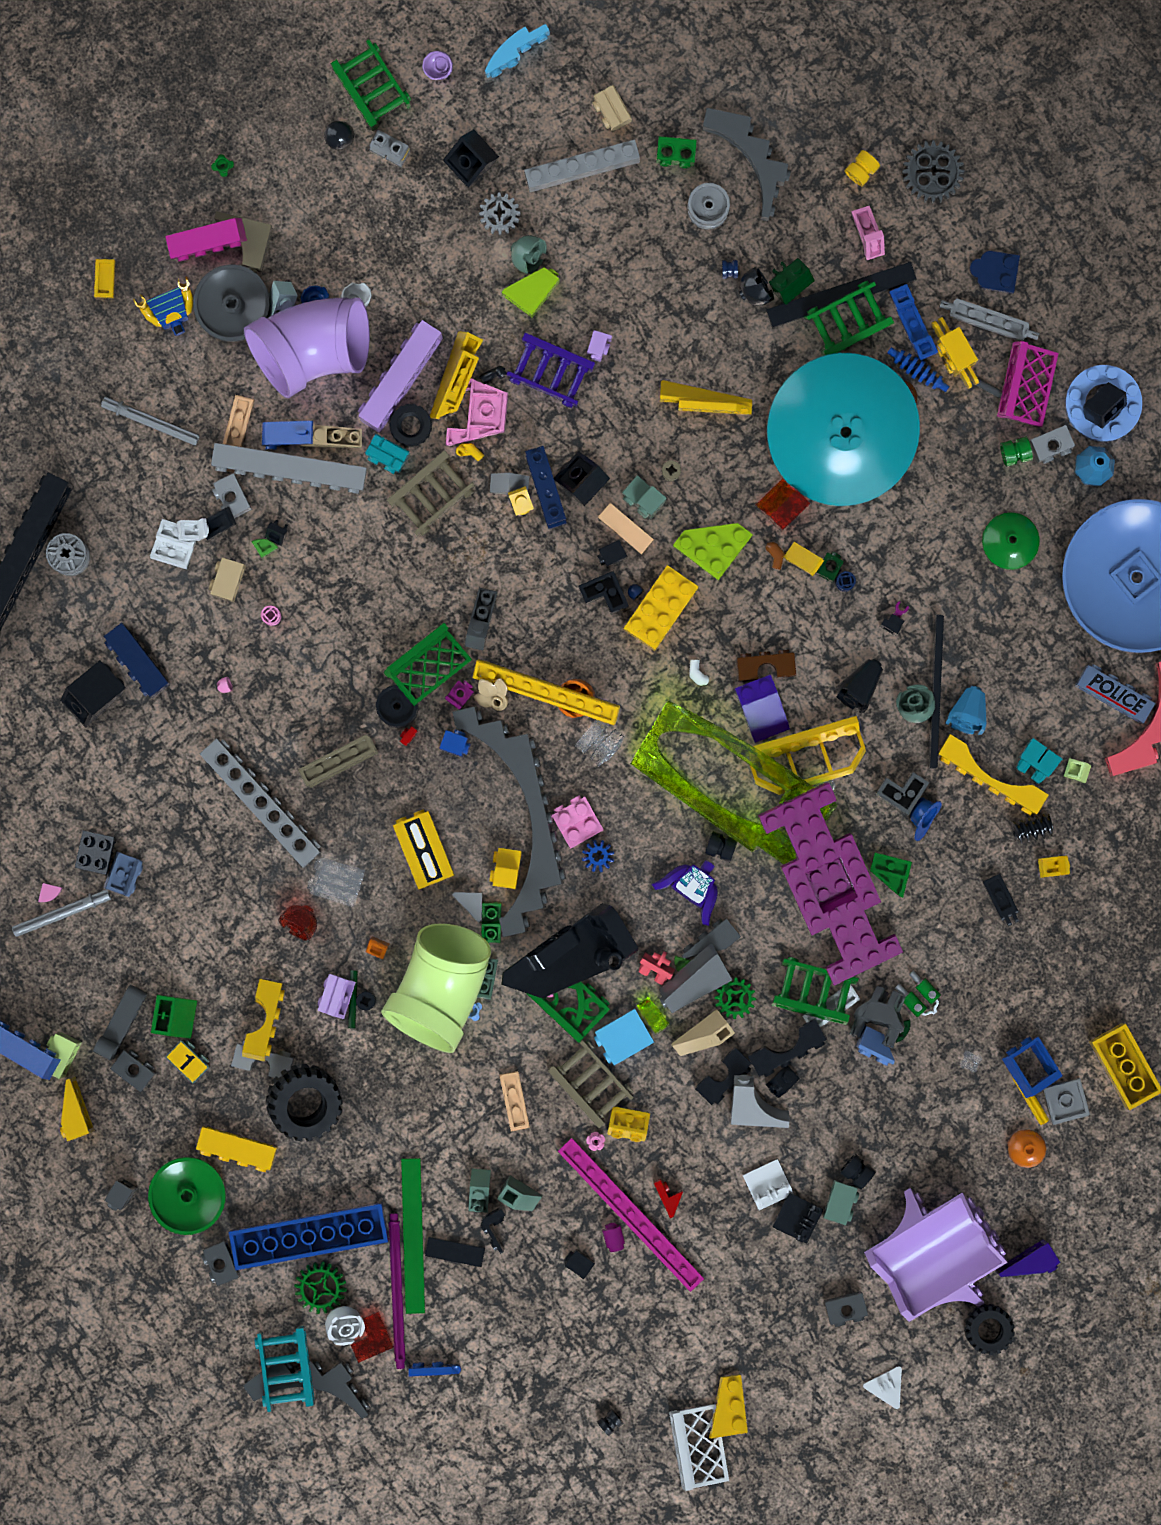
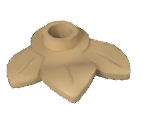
M501 678L495 683L480 679L478 683L479 693L474 696L475 701L485 708L492 707L497 711L504 710L508 705V697L506 696L508 688L506 683Z

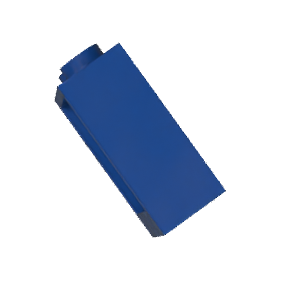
M1039 1037L1024 1039L1020 1042L1022 1044L1020 1047L1016 1048L1015 1046L1006 1051L1007 1055L1002 1058L1026 1098L1035 1096L1063 1076ZM1031 1047L1047 1073L1046 1076L1031 1086L1014 1060L1016 1056Z

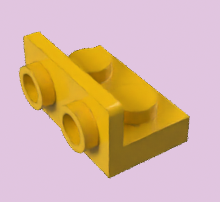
M613 1107L607 1134L617 1139L622 1137L628 1138L633 1142L645 1141L650 1113Z

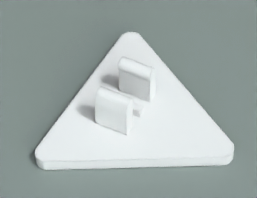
M898 1366L864 1383L863 1387L890 1406L899 1409L902 1368Z

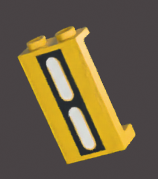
M424 809L413 813L414 817L407 819L405 816L395 820L396 824L393 825L418 890L455 876L430 812H425Z

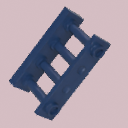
M544 446L525 451L526 460L548 530L567 524Z

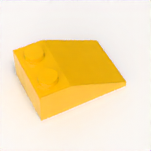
M76 1077L67 1079L65 1084L60 1132L67 1141L95 1131Z

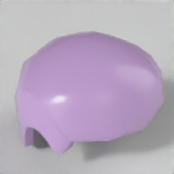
M433 51L428 53L423 59L422 68L424 74L430 79L441 80L451 74L453 62L451 57L444 51Z

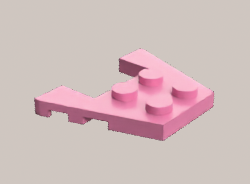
M471 378L466 391H470L467 429L447 428L446 446H453L505 432L508 393Z

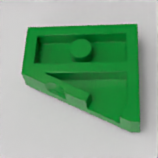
M874 852L870 872L899 897L903 898L912 862Z

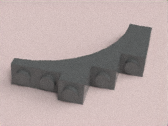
M707 108L702 131L715 134L727 140L741 151L750 162L761 188V220L768 221L769 216H774L775 205H772L773 198L778 197L780 188L776 185L784 186L785 181L789 182L791 170H788V164L766 159L771 157L773 148L769 146L770 140L748 136V134L752 135L754 124L751 123L752 117Z
M310 1359L314 1389L328 1392L340 1398L352 1407L361 1419L369 1415L368 1409L370 1406L364 1398L362 1400L357 1395L359 1391L356 1386L348 1382L353 1378L352 1373L354 1372L349 1363L340 1361L323 1374L322 1371L324 1369L319 1361ZM291 1362L269 1365L267 1367L269 1377L295 1374L301 1371V1367L293 1372L292 1368L294 1367ZM262 1371L243 1385L254 1402L265 1395ZM295 1381L270 1385V1390L272 1393L286 1388L303 1387V1382Z

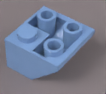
M865 1026L861 1038L858 1039L855 1045L859 1048L858 1052L869 1058L872 1054L876 1056V1061L886 1066L889 1063L894 1064L895 1062L890 1048L882 1044L885 1035Z

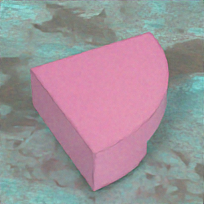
M43 883L38 902H49L55 899L61 893L62 887Z

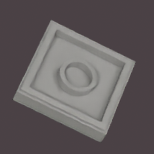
M1080 1078L1049 1085L1043 1089L1052 1125L1090 1115Z

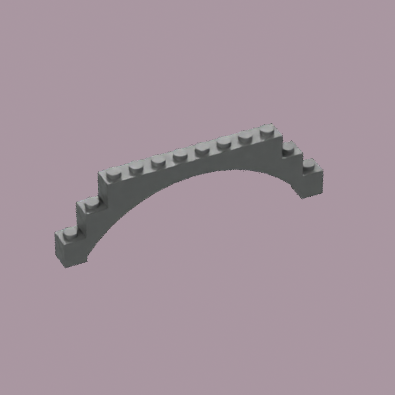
M478 707L453 711L456 730H464L494 750L508 765L524 793L532 824L531 862L521 892L507 914L499 918L503 937L527 932L528 927H530V921L524 912L546 908L548 898L546 892H543L542 889L564 884L566 879L565 870L561 868L559 862L562 861L561 852L559 849H556L557 834L555 830L552 831L551 823H553L552 813L548 812L547 804H549L548 795L544 793L542 787L545 785L544 777L542 774H539L540 759L538 755L535 756L534 748H536L535 738L531 737V734L508 738L507 735L510 734V730L504 720L481 724V721L484 719L482 711L478 710Z

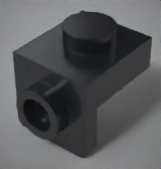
M787 1065L769 1080L766 1086L773 1095L780 1098L800 1078Z

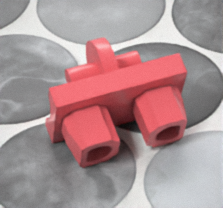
M663 951L662 955L654 952L653 956L645 952L640 961L641 965L638 972L648 976L651 970L655 971L658 974L654 980L663 985L668 979H671L675 969L669 966L671 961L665 958L667 952Z

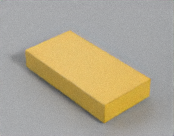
M96 259L95 298H114L115 259Z
M796 542L791 545L783 557L811 576H814L824 562L822 558Z

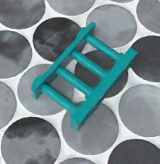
M305 1326L297 1327L296 1332H293L292 1335L264 1338L263 1332H259L257 1337H255V1348L259 1349L265 1391V1395L262 1396L263 1407H267V1412H271L273 1409L272 1404L300 1400L305 1402L306 1407L314 1406L315 1398ZM291 1342L298 1344L299 1351L296 1354L266 1358L265 1346ZM289 1362L300 1363L301 1371H298V1373L273 1377L268 1375L267 1365ZM295 1381L303 1382L304 1390H301V1393L271 1396L270 1385Z

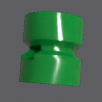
M1027 436L1017 438L1014 443L1011 440L1000 443L1001 455L1006 467L1016 465L1017 461L1024 463L1033 460L1032 449Z

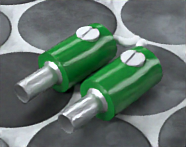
M913 970L909 976L917 983L915 988L930 1004L936 1001L933 1008L934 1011L924 1013L927 1007L912 991L908 993L901 984H898L895 989L905 997L904 1004L916 1017L921 1014L924 1016L934 1015L937 1012L938 998L941 994L926 978L922 980Z

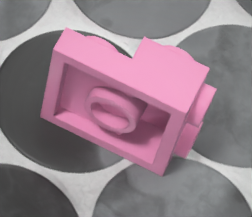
M580 795L570 800L571 805L567 807L561 805L554 809L555 814L552 815L570 849L603 831L586 797L581 798Z

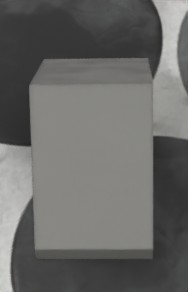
M514 473L491 474L490 493L508 494L525 486L528 491L529 476Z
M455 892L452 894L478 923L482 920L483 893Z

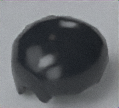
M334 121L325 129V142L332 149L343 150L347 146L352 145L355 133L347 122Z

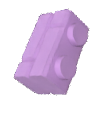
M329 974L328 978L324 981L325 989L323 995L318 1000V1011L344 1019L356 982Z

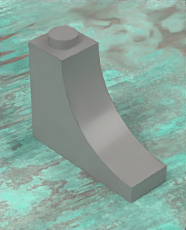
M734 1075L731 1125L789 1128V1111L775 1108L762 1100L755 1089L754 1076Z

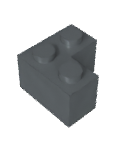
M914 772L910 774L902 787L885 778L874 795L907 816L929 785V782Z

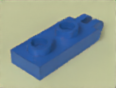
M442 1361L432 1362V1365H424L423 1362L413 1363V1366H409L408 1371L409 1377L459 1374L461 1366L458 1364L444 1365Z

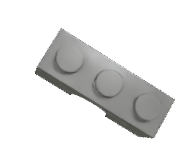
M242 1041V1044L237 1043L231 1066L251 1071L255 1059L242 1057L244 1041ZM271 1049L270 1057L266 1056L265 1059L270 1064L268 1076L274 1078L277 1076L279 1078L282 1076L281 1071L284 1069L286 1071L291 1070L290 1066L294 1062V1057L290 1056L291 1053L281 1050L279 1053H275Z

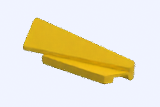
M459 331L457 333L430 413V418L440 419V417L448 413L458 411L479 360V357L475 356L483 339L469 332Z
M661 381L660 402L679 403L678 411L752 415L751 399L670 381Z

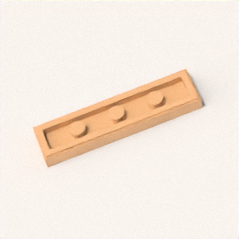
M235 395L223 444L237 447L243 446L254 399ZM227 469V472L234 473V470Z

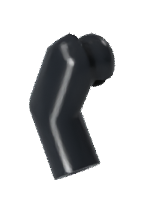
M497 366L479 377L483 384H486L497 376L499 379H504L507 376V372L503 366Z

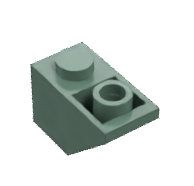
M472 1168L469 1211L488 1213L491 1170Z
M509 1176L500 1189L497 1200L514 1210L533 1211L543 1195L514 1177Z

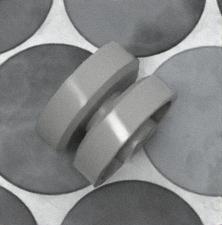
M703 183L697 186L690 194L687 205L688 216L691 222L699 228L705 230L715 229L721 226L727 219L730 200L727 192L720 185ZM707 204H711V208H707Z

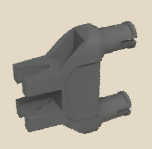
M877 986L871 1000L856 1009L853 1015L855 1020L849 1035L855 1038L857 1036L860 1039L863 1029L868 1023L888 1028L882 1044L886 1047L894 1048L899 1033L903 1032L905 1028L900 1014L905 997L901 996L900 992L893 991L888 1003L885 1004L889 993L883 987Z

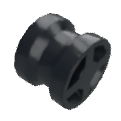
M362 992L357 996L356 1004L361 1010H370L376 1004V997L371 992Z

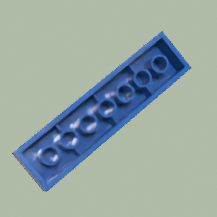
M383 1202L229 1231L235 1270L389 1242Z

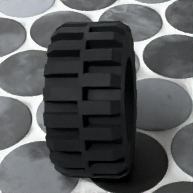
M301 1064L300 1068L296 1065L290 1066L291 1070L286 1071L284 1069L281 1071L282 1076L279 1078L276 1076L272 1080L274 1085H269L267 1090L269 1095L266 1096L268 1114L280 1133H284L285 1137L289 1139L294 1137L295 1141L300 1142L303 1138L307 1142L313 1141L312 1137L316 1136L320 1139L323 1137L322 1133L325 1131L329 1133L332 1130L331 1125H336L339 1121L337 1115H341L342 1108L340 1105L343 1104L341 1092L333 1078L324 1069L320 1070L315 1065L309 1067L308 1064ZM303 1088L318 1090L321 1094V1103L313 1114L306 1117H294L289 1114L287 1104L290 1097L296 1091Z

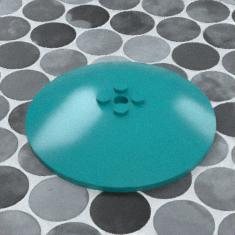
M857 353L824 355L805 363L795 370L776 393L767 421L769 451L782 477L792 488L805 497L819 503L835 506L861 504L879 497L892 488L902 478L912 463L920 435L917 405L906 383L886 364L872 357ZM843 427L851 429L849 436H841L840 431Z

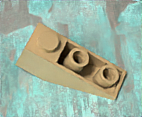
M313 425V444H300V446L362 448V429Z
M716 1009L671 1045L682 1056L718 1046L735 1034V1032Z

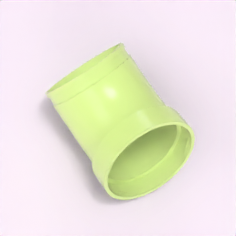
M431 924L423 927L418 932L412 957L397 992L390 995L381 1011L383 1017L411 1038L436 1050L453 1053L464 1035L462 1029L472 1011L485 977L491 955L489 943L476 932L457 925Z

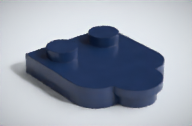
M987 251L981 256V259H975L971 263L970 273L977 278L979 287L984 290L1014 294L1020 255Z

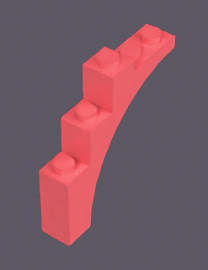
M1161 662L1156 663L1159 693L1152 718L1143 733L1131 745L1119 753L1105 758L1110 777L1157 763L1156 759L1159 758L1156 748L1152 747V744L1161 742Z

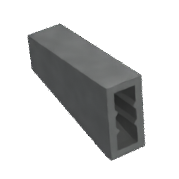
M712 943L659 989L662 995L659 999L663 1007H668L671 1013L732 981L727 968Z

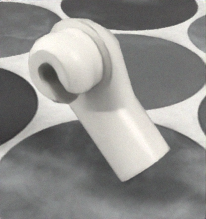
M690 660V678L697 685H707L709 677L699 671L700 660Z

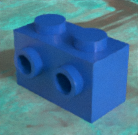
M446 730L439 749L463 757L464 754H468L471 744L468 743L469 739L466 738V733L454 730V733Z

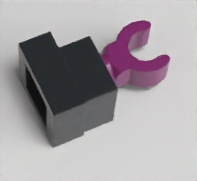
M900 601L895 605L894 614L889 619L885 618L879 626L894 636L898 635L905 622L900 617L909 609V606H907L904 611L899 610Z

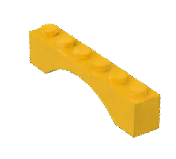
M951 734L948 735L938 751L941 762L948 766L950 763L956 766L955 770L964 776L966 773L973 777L971 780L978 785H987L989 787L988 791L997 796L1000 793L1006 797L1004 799L1006 802L1013 806L1015 803L1021 806V811L1029 816L1031 814L1037 815L1049 796L1034 785H1009L990 777L976 764L967 744Z

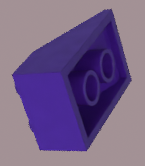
M771 675L734 689L754 743L790 730Z
M1042 1239L1007 1261L1008 1263L996 1269L995 1272L1000 1277L1051 1273L1058 1268L1057 1265L1061 1262L1049 1243Z

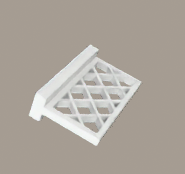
M716 1404L669 1412L681 1486L685 1491L729 1481L722 1437L714 1438L712 1442L704 1437L708 1429L712 1428L713 1420L711 1419L708 1423L701 1416L705 1410L712 1409V1412L715 1413ZM691 1413L696 1416L691 1426L685 1424L684 1414ZM699 1419L707 1424L702 1434L693 1429ZM691 1431L700 1436L694 1446L688 1443L687 1440ZM702 1438L710 1443L705 1453L696 1448ZM713 1446L719 1449L720 1453L716 1461L707 1456ZM694 1450L703 1455L697 1465L691 1462L690 1456ZM705 1458L714 1463L708 1473L700 1468ZM716 1466H719L723 1470L724 1477L716 1479L711 1476V1473ZM699 1469L706 1476L702 1482L695 1483L694 1474Z

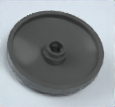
M240 265L219 266L208 272L197 285L193 299L194 313L201 327L214 338L226 342L246 340L244 327L260 317L268 318L270 312L269 292L262 279L252 270Z

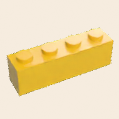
M207 1126L202 1127L196 1150H200L199 1154L211 1157V1154L218 1156L219 1160L229 1162L230 1159L235 1160L237 1165L248 1167V1164L256 1166L255 1170L261 1172L272 1169L278 1149L274 1145Z

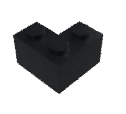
M614 570L578 586L585 605L604 598L611 615L629 607Z

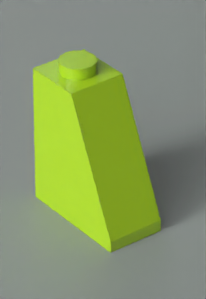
M543 267L503 289L501 292L502 296L533 318L560 282L559 274L551 268L547 270Z

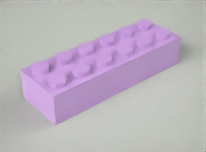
M423 320L420 324L416 323L411 330L412 336L409 340L407 338L404 340L400 347L402 349L400 354L392 358L390 369L388 372L385 370L379 378L380 384L378 387L374 386L369 393V401L367 404L364 402L358 410L360 421L378 433H381L391 415H393L443 339L440 331Z

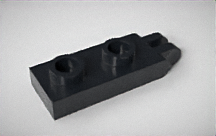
M999 873L983 881L982 883L1000 920H1005L1008 927L1012 925L1010 917L1013 918L1015 923H1018L1019 920L1016 914L1019 911L1001 874Z

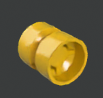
M861 150L855 157L856 163L852 162L849 164L844 172L853 182L863 187L869 179V174L873 175L879 169L880 164L871 154Z

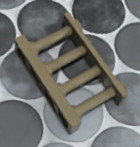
M445 450L387 499L392 508L394 506L400 507L418 527L414 531L417 537L420 534L424 536L431 530L429 526L463 497L467 499L474 493L475 484L471 482L467 486L449 465L450 462L448 460L450 456ZM438 468L443 469L460 488L461 492L454 498L450 496L434 477V472ZM423 481L429 482L446 501L447 504L439 511L420 490L421 487L419 485ZM409 493L414 494L432 514V517L425 523L405 502V497Z
M366 734L298 769L306 786L312 788L378 754V751L371 737Z
M581 1040L579 1043L583 1047L561 1067L558 1066L556 1068L553 1065L548 1069V1072L594 1124L600 1128L605 1124L603 1121L604 1115L626 1096L632 1100L634 1097L631 1094L634 1091L627 1083L623 1085L593 1052L595 1047L588 1040L586 1042ZM589 1053L595 1062L574 1081L568 1082L564 1077L566 1072ZM602 1067L609 1076L590 1093L581 1096L577 1092L579 1086ZM614 1081L621 1091L600 1110L594 1111L590 1106L592 1104L591 1101Z

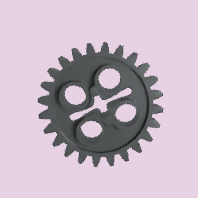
M934 140L931 146L925 141L923 148L918 144L917 151L912 149L910 151L912 156H906L909 162L903 163V166L907 168L902 171V174L907 175L903 178V182L909 181L906 189L912 187L911 195L918 193L917 200L923 196L925 203L928 198H931L932 204L935 198L941 203L943 196L948 200L950 198L949 193L955 195L956 191L954 188L959 189L960 184L958 182H962L964 179L959 176L964 174V170L959 169L964 163L957 162L961 156H954L956 149L949 151V144L945 148L942 147V141L938 146H936ZM922 158L926 159L928 166H921L919 160ZM945 159L948 165L940 166L938 160ZM931 168L936 172L935 176L930 172ZM941 177L945 178L947 185H940L938 179ZM919 178H926L928 180V184L921 185L919 183Z

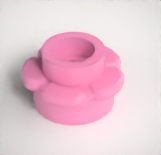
M592 1132L586 1139L589 1149L593 1151L603 1149L605 1137L599 1134V1132Z

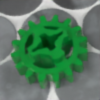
M735 977L734 982L730 981L726 985L724 984L722 989H716L719 996H714V999L719 1000V1002L715 1005L716 1007H722L719 1011L720 1013L726 1011L725 1017L727 1018L730 1014L733 1015V1019H736L737 1015L744 1018L743 1013L750 1014L748 1008L755 1007L751 1004V1001L756 1000L755 997L751 996V994L755 993V990H749L751 984L749 983L745 986L744 979L738 982L737 977ZM738 985L741 988L739 990H732L730 986ZM725 992L727 994V1001L723 1004L722 996ZM746 993L748 994L747 1004L743 1002V996ZM732 994H740L738 997L740 1001L738 1003L735 1001L730 1003ZM732 1006H738L741 1010L731 1011L728 1009Z

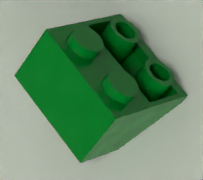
M157 995L151 1033L192 1038L198 1000Z

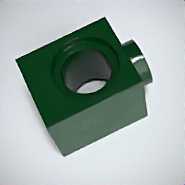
M833 551L831 554L827 552L823 558L824 562L815 574L832 583L844 562L841 560L842 556ZM826 562H834L836 565L835 570H827Z

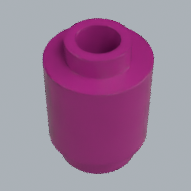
M616 1222L606 1224L605 1228L602 1229L606 1247L609 1248L610 1252L623 1250L625 1240L621 1225H616Z

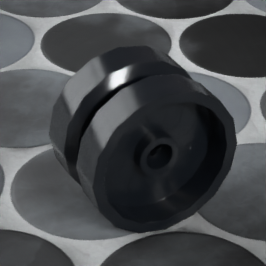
M391 685L383 689L378 695L376 712L379 718L388 726L403 728L410 725L416 719L419 703L414 706L397 685ZM411 691L413 697L417 699L415 694ZM397 702L401 705L398 710L393 707Z

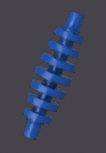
M891 347L887 354L894 358L896 365L898 362L902 363L899 368L903 370L905 366L908 367L905 372L907 375L911 370L914 371L912 379H915L919 374L921 377L918 382L921 383L925 378L927 380L925 385L934 384L932 386L934 390L940 388L946 392L950 387L943 382L942 375L938 378L935 376L937 374L936 370L932 374L929 372L931 369L930 365L926 369L922 368L926 363L924 360L918 365L916 362L919 358L915 357L913 361L910 360L912 354L909 353L906 357L903 355L905 353L904 350L900 352Z

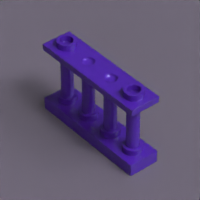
M524 333L522 343L525 344V349L515 372H507V378H510L509 382L515 385L524 384L561 400V404L566 407H577L578 401L574 400V397L584 374L588 371L593 372L595 362ZM536 348L542 351L541 354L543 356L532 381L521 377L532 350L534 351ZM555 356L560 359V365L550 388L540 385L539 382L549 359ZM571 363L577 366L578 371L567 396L556 391L567 365L570 366Z

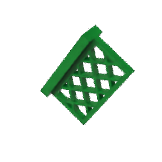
M445 623L398 658L383 672L387 678H391L414 706L472 661L470 656L449 633V628ZM444 638L451 642V649L441 648V641ZM429 650L437 651V660L427 659V652ZM440 652L451 653L450 662L440 661ZM454 654H461L465 661L461 664L453 663ZM415 661L423 662V672L412 670ZM426 663L436 664V673L426 672ZM439 665L450 666L449 674H439ZM400 673L409 674L408 683L401 682L397 675ZM412 674L422 675V685L411 683ZM425 676L436 677L435 685H425ZM411 687L421 688V696L415 699L411 694Z

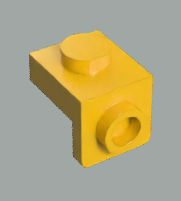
M526 486L508 493L516 516L519 514L525 515L534 509Z
M1067 855L1038 859L1040 878L1070 874V863Z

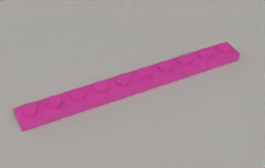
M573 1138L558 1150L561 1156L690 1292L704 1280V1277Z

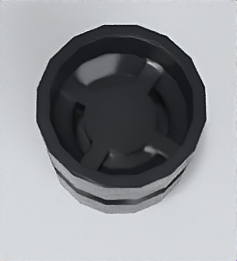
M712 831L704 854L712 857L718 855L721 860L730 863L738 839L729 836L724 838L723 834Z
M854 1154L839 1173L846 1179H852V1184L859 1190H862L873 1178L876 1170L868 1164L864 1165V1160L857 1154Z

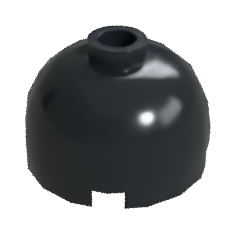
M754 267L743 275L740 282L741 291H739L743 301L748 300L754 306H763L774 300L772 289L768 291L767 284L769 283L759 268Z

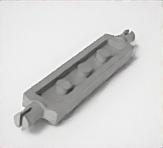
M958 298L953 303L941 300L939 306L950 310V318L1018 341H1023L1026 337L1037 340L1040 334L1029 330L1028 322Z

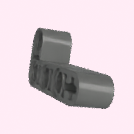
M131 984L129 985L103 1036L97 1041L93 1049L94 1053L110 1061L115 1058L147 997V992Z

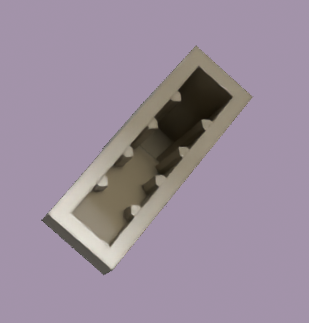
M216 211L214 217L216 222L242 218ZM242 218L247 241L241 242L243 250L242 266L257 274V271H263L273 227L270 224Z

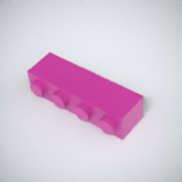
M233 218L165 236L170 259H178V262L189 260L191 255H195V257L207 255L206 251L210 250L213 253L224 250L223 247L229 245L230 248L239 247L241 242L247 241L242 218Z

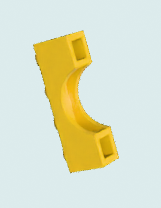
M259 979L255 1002L264 1009L266 1020L259 1030L246 1034L242 1057L264 1062L266 1056L270 1057L272 1045H269L270 1038H274L276 1033V1027L273 1025L275 1019H279L281 1008H278L279 1001L283 1002L285 990H282V983Z

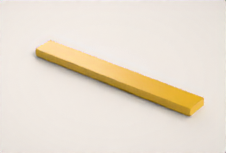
M481 659L476 661L472 677L474 679H485L495 683L501 678L506 683L509 691L611 725L616 724L620 709L619 705Z

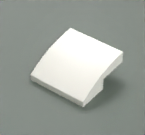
M162 519L150 558L187 570L196 541L178 540L177 523Z

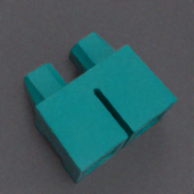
M1031 738L1018 757L1020 760L1017 763L1016 769L1025 774L1029 767L1033 768L1036 771L1030 779L1040 784L1052 774L1063 759L1034 738Z

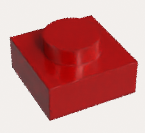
M412 726L410 729L406 727L400 735L402 738L400 742L407 747L418 731Z

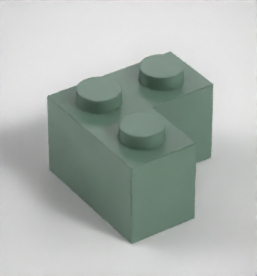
M638 475L622 492L623 500L629 506H636L638 508L637 512L644 519L648 517L650 520L666 503L667 499L655 487H650Z

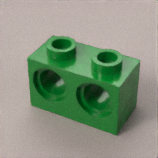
M659 136L656 163H660V166L671 167V164L679 165V168L689 169L690 166L694 167L697 140ZM670 149L672 154L664 156L662 150ZM687 150L691 153V156L683 158L680 153Z

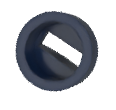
M632 584L628 588V595L633 601L644 592V589L638 584Z

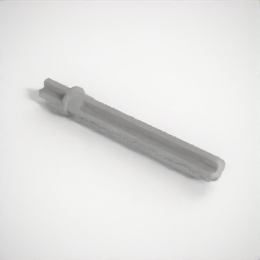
M105 396L101 403V407L115 412L117 416L120 414L192 445H196L199 441L198 434L127 406L123 401L118 402Z
M107 889L93 895L90 893L86 898L12 927V932L18 937L91 907L96 908V905L111 900L110 893Z

